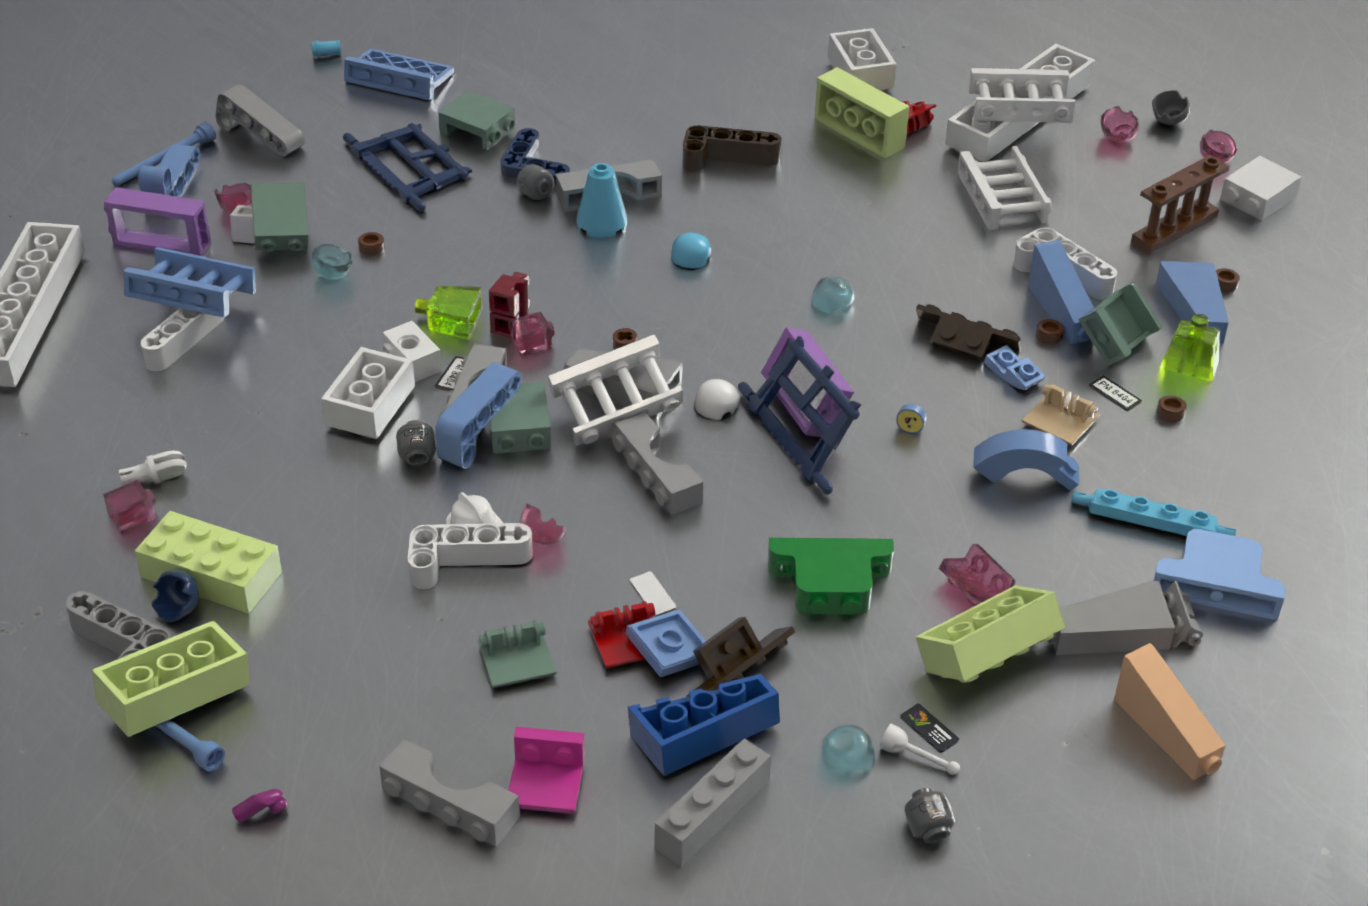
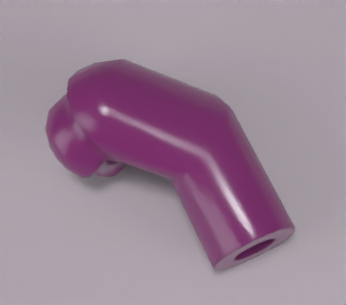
M271 789L250 796L233 807L232 813L235 819L242 823L266 807H269L270 812L273 814L281 812L286 808L287 800L282 796L283 792L281 790Z

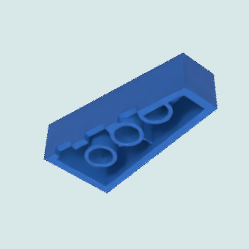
M761 674L719 684V689L713 691L702 689L689 691V697L673 701L670 700L669 696L656 699V705L641 708L640 704L627 706L630 736L663 776L780 723L779 693Z

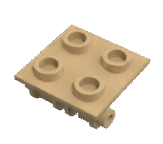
M1046 384L1042 390V394L1045 395L1044 398L1022 419V423L1039 431L1054 435L1072 446L1100 416V413L1097 412L1098 407L1094 406V402L1081 398L1077 394L1071 398L1072 392L1067 391L1064 394L1065 390L1055 384L1051 386Z

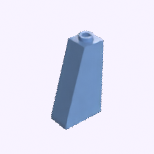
M1060 240L1035 244L1028 281L1029 290L1049 317L1063 325V335L1070 345L1091 341L1078 319L1094 307Z
M1160 261L1156 284L1181 322L1187 321L1184 323V326L1192 327L1198 332V327L1194 323L1195 315L1203 314L1207 316L1206 325L1199 332L1208 331L1216 334L1212 328L1214 327L1218 333L1217 335L1206 332L1200 333L1197 343L1224 344L1229 322L1214 263ZM1186 328L1188 331L1195 333V341L1197 333L1191 328Z

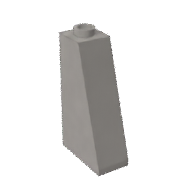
M578 349L571 358L566 360L564 369L608 352ZM661 358L655 359L669 389L680 386L682 384V362ZM638 365L629 369L643 400L659 394L645 365ZM613 375L602 380L612 402L626 407L632 405L619 376ZM587 385L577 389L596 396L592 386Z
M1152 581L1061 607L1060 611L1065 628L1054 633V637L1048 640V642L1053 643L1056 655L1135 651L1149 643L1156 650L1170 649L1175 626L1159 581Z

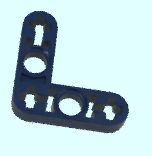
M532 128L518 131L500 160L501 173L506 177L517 179L522 168L535 164L552 174L554 186H556V174L570 172V168L563 163L532 158L539 147V132Z

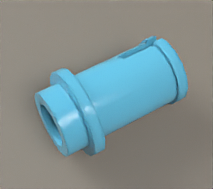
M316 40V42H311L313 57L341 55L339 40L327 42Z

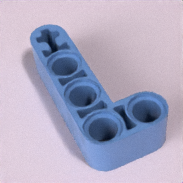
M172 144L158 167L142 165L138 174L140 191L181 197L199 166V148L196 146Z
M493 362L444 411L435 427L436 449L439 459L464 469L472 464L476 455V435L517 393L522 382V373L520 371Z

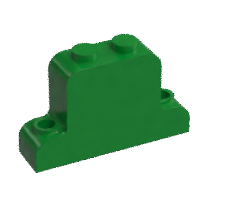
M769 537L768 570L774 576L789 577L793 580L795 607L802 613L864 614L870 609L873 587L872 578L887 577L892 571L894 541L893 539Z

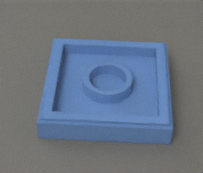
M680 609L628 625L625 632L660 677L699 665L693 650L706 642Z

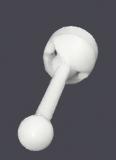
M890 723L886 729L879 748L894 754L907 749L947 768L948 773L951 775L959 773L960 765L956 761L948 762L908 743V736L900 727Z

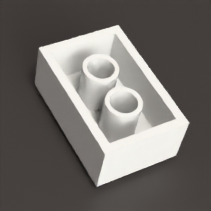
M873 28L829 34L827 58L833 68L838 67L881 91L894 88L896 62Z
M360 347L321 398L324 425L377 439L415 387L413 360Z

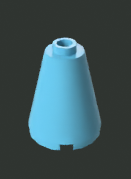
M605 163L595 164L589 169L576 218L578 229L580 231L581 228L586 230L587 235L591 237L606 238L615 236L616 231L621 228L624 231L628 224V217L615 171Z

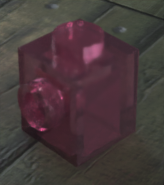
M541 311L510 320L511 342L521 357L552 349V337L555 336L554 327L551 321L546 320Z
M138 480L103 494L108 517L121 534L155 519L153 506L156 505L155 498L150 489L145 490Z

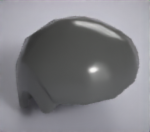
M1177 90L1164 91L1156 95L1152 100L1154 116L1157 121L1164 125H1178L1185 121L1191 112L1188 97L1184 99Z

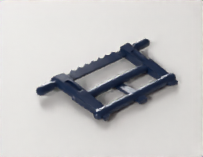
M410 123L407 127L381 134L380 137L360 143L350 133L343 135V140L350 146L351 152L359 159L363 158V163H368V167H373L372 170L377 172V176H382V180H387V185H392V189L399 191V197L405 203L410 202L420 212L426 210V204L419 196L431 190H438L459 179H467L469 173H472V169L465 166L462 167L446 153L449 151L448 146L445 144L437 145L422 131L421 124L415 125ZM415 137L427 150L411 153L401 142ZM392 147L424 178L406 185L373 153ZM436 156L450 169L434 174L420 159Z
M797 336L796 340L793 339L788 342V349L768 373L769 377L756 393L746 382H740L738 390L749 402L747 407L754 414L762 417L763 426H768V432H773L774 439L778 438L779 445H784L785 452L789 451L790 458L795 459V465L801 464L800 470L809 481L815 482L824 494L829 495L833 492V486L820 472L833 449L836 450L853 420L859 418L860 412L858 409L861 404L856 401H850L830 379L834 371L828 365H825L822 369L804 349L802 337ZM798 360L816 379L804 395L788 378ZM781 387L823 435L810 455L804 451L769 409V405ZM823 388L842 409L831 425L825 421L811 404Z

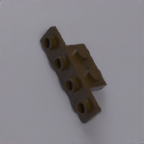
M918 304L916 307L917 316L920 320L937 325L930 340L934 346L980 361L984 360L990 343L1001 346L1007 345L1010 349L1016 351L1021 350V338L1012 330L1003 329L1001 331L992 328L989 323L984 321L973 322L955 312L948 314L931 304L926 306Z
M746 617L737 618L693 650L695 657L708 680L694 690L713 691L719 689V684L742 679L743 671L762 664L766 660L765 655L767 653L777 651L788 644L787 638L795 633L793 626L775 629L759 641Z

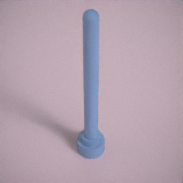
M204 122L196 127L192 135L175 144L193 146L197 143L207 144L216 139V133L211 124ZM170 147L114 176L112 184L120 186L138 176L142 165L156 166L160 164Z
M171 720L155 725L158 729L193 752L195 763L208 772L213 771L223 762L225 750L214 741H200Z

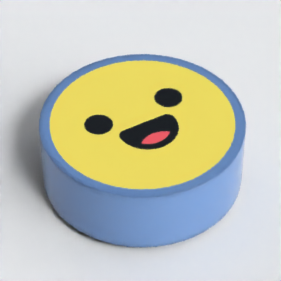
M915 404L902 406L896 417L899 428L911 434L920 432L927 420L925 411Z

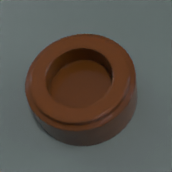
M376 232L362 234L358 238L359 251L365 255L381 253L385 248L384 237Z
M1228 268L1216 270L1221 291L1231 292L1238 288L1240 280L1238 273Z
M1045 319L1037 324L1036 337L1041 342L1055 344L1062 340L1064 327L1060 322L1053 319Z
M1164 396L1159 399L1156 412L1160 418L1166 421L1177 422L1185 417L1187 405L1184 400L1177 396Z

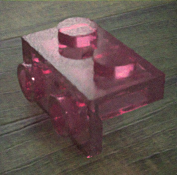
M972 544L965 558L943 559L938 568L948 577V582L959 588L967 596L968 602L974 606L1013 587L1016 583V580L979 544Z

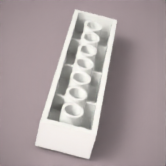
M1054 44L1020 69L1068 70L1067 93L1063 98L1072 99L1091 85L1095 60L1059 44ZM990 95V97L1005 98L1004 95ZM1014 95L1015 98H1029L1028 95ZM1039 96V98L1053 99V96ZM975 100L948 119L945 145L959 152L970 151L976 160L987 162L1040 122L974 121Z
M27 222L0 270V386L16 387L85 253L80 225Z

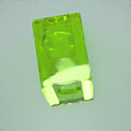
M438 286L431 299L418 297L415 302V313L427 315L428 328L431 331L464 340L470 339L483 309L481 287Z
M1194 314L1191 322L1181 320L1166 349L1160 368L1213 381L1219 363L1220 331L1217 328L1208 326L1209 318L1203 314Z

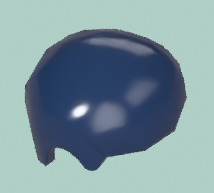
M178 569L166 571L153 584V588L157 589V596L151 604L160 618L168 622L178 621L196 609L199 602V590L196 581L190 574Z

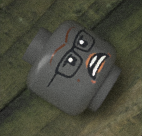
M530 164L519 172L517 187L523 195L540 201L547 198L552 192L554 178L548 170L539 165Z
M412 420L398 429L396 434L397 450L400 458L410 465H423L435 455V434L430 425L419 420Z
M922 788L912 794V799L905 805L904 812L914 837L923 839L925 843H936L949 837L951 834L950 830L955 825V817L948 797L944 793L932 791L931 788Z

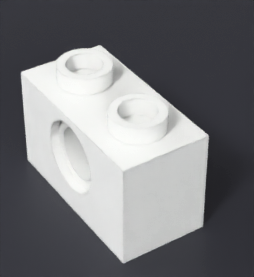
M413 321L383 332V353L413 360L414 382L442 371L440 349Z

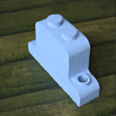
M1193 529L1188 532L1181 559L1163 558L1158 561L1153 581H1159L1163 593L1174 581H1177L1180 591L1189 595L1190 603L1278 620L1285 597V587L1280 581L1261 574L1263 549L1260 543L1252 539L1202 529Z

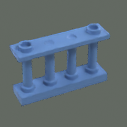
M161 247L154 249L155 266L150 270L146 271L128 267L123 271L124 295L127 297L222 318L229 314L230 294L234 291L248 294L255 293L254 267Z

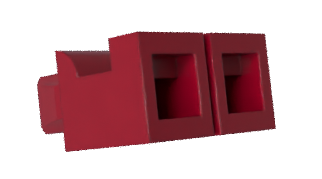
M514 272L512 276L502 274L489 289L490 333L516 339L520 333L519 323L529 321L528 308L530 306V298L528 297L529 276L527 274Z

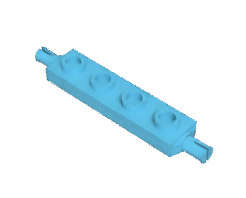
M1097 488L1092 495L1074 491L1071 503L1088 506L1090 513L1185 536L1193 529H1202L1232 536L1236 535L1237 530L1220 526L1217 516L1210 515L1205 511L1179 508L1171 503L1162 504L1150 501L1142 496L1133 497L1120 494L1112 489L1103 490Z

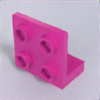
M516 727L514 733L515 761L508 791L519 796V808L569 814L575 813L585 762L584 733Z

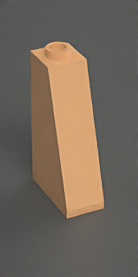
M1149 643L1124 655L1114 700L1193 781L1205 774L1211 775L1215 773L1222 765L1221 759L1226 745L1156 648Z

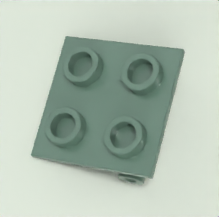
M533 620L530 623L521 624V630L515 624L513 625V632H509L508 626H505L504 634L502 629L493 631L487 630L484 635H479L477 640L492 688L557 674L544 638L546 633L543 622L537 623L536 620Z

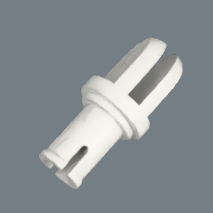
M175 450L147 456L145 463L120 469L119 474L121 475L120 478L124 488L149 480L159 484L164 480L183 474L186 470L187 462L181 452Z

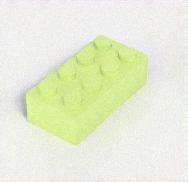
M838 67L817 77L814 119L885 159L905 148L909 106Z
M169 511L135 550L141 578L157 582L162 573L175 569L190 574L196 581L200 598L248 614L282 573L277 545L173 511Z
M1015 585L923 632L915 638L927 673L966 683L979 677L978 674L987 669L1002 666L1005 659L1028 652L1029 647L1035 643L1052 639L1054 633L1064 629L1065 625L1055 592Z
M215 621L208 622L92 669L96 702L128 737L250 685L247 653Z

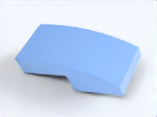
M1007 345L986 355L984 363L1000 378L1022 390H1026L1046 378L1042 371L1028 357L1020 360Z

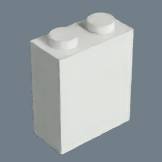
M1258 156L1225 178L1220 199L1262 221L1297 197L1302 176L1262 156Z

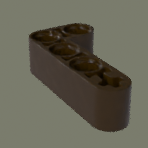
M701 125L690 126L686 130L683 141L682 166L689 172H698L704 168L706 159L775 165L781 160L782 138L779 134L773 132Z

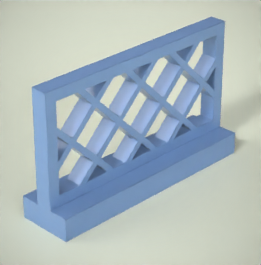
M371 48L358 58L348 56L344 59L345 82L425 100H431L434 97V89L454 74L453 66Z

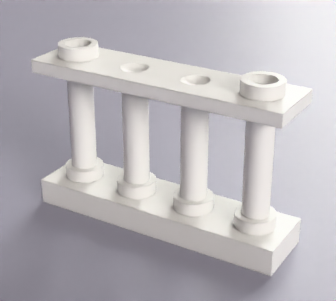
M971 68L969 94H980V97H976L974 121L1072 123L1076 101L1075 99L1063 98L1067 93L1068 70ZM990 95H1004L1005 98L990 97ZM1014 95H1028L1029 98H1015ZM1039 96H1053V99L1039 98Z
M1012 146L1010 159L987 162L974 160L970 151L960 152L957 173L989 230L999 229L1000 218L1003 215L1036 212L1041 223H1047L1048 213L1052 210L1051 199L1046 196L1028 166L1025 156L1021 154L1017 146ZM1005 169L1012 171V174L994 176L982 174V172ZM1019 183L1021 187L995 191L993 188H990V186ZM1027 197L1029 202L1008 205H1002L997 201Z
M655 334L548 376L549 387L553 397L565 396L579 425L573 428L576 446L582 443H593L600 436L615 431V422L646 412L649 416L663 411L670 412L678 408L680 404H683V390L681 386L670 390L655 361L656 358L660 357L659 342ZM638 365H645L659 394L643 400L629 369ZM613 375L619 376L632 405L616 411L602 382L603 379ZM587 385L592 386L605 413V416L589 421L575 392L577 389Z

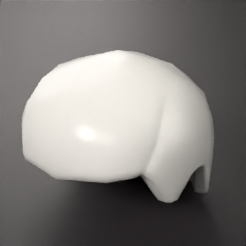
M711 379L702 383L698 388L694 407L702 416L713 420H720L726 412L730 411V414L735 412L740 396L736 387L728 381Z

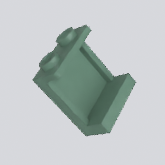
M468 90L438 112L440 133L448 136L454 130L460 128L482 137L483 149L489 150L512 132L516 126L514 107Z
M304 182L251 183L255 250L271 252L274 250L299 251L301 249H308V222Z
M1134 282L1116 290L1078 319L1107 366L1129 356L1132 353L1131 349L1149 335L1162 329L1161 323Z
M544 382L521 383L517 393L492 418L490 425L493 453L551 448V426Z

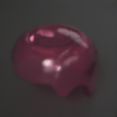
M1115 106L1106 110L1101 115V129L1105 138L1109 141L1125 143L1132 140L1139 131V120L1131 110L1123 112L1119 106Z
M1210 129L1206 134H1203L1199 144L1200 153L1203 158L1210 155L1218 158L1224 164L1229 162L1237 152L1235 141L1229 134L1223 131H1213Z
M239 183L230 187L224 185L221 193L217 189L214 190L218 204L224 211L232 213L238 205L252 206L251 185L247 183Z
M527 503L524 505L520 523L530 527L533 542L543 545L554 544L565 536L566 527L556 525L554 518L543 522L541 520V511L538 508Z

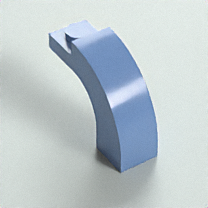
M1027 429L1011 430L991 436L974 447L973 468L993 483H996L1012 471L1031 468L1046 472L1070 491L1079 486V465L1074 458L1067 456V443L1049 433Z

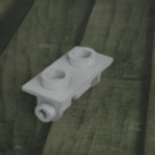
M1174 581L1163 593L1175 626L1171 642L1172 647L1176 649L1182 641L1189 643L1191 646H1196L1201 643L1203 633L1199 629L1197 621L1192 619L1195 615L1190 604L1189 595L1180 591L1177 581Z

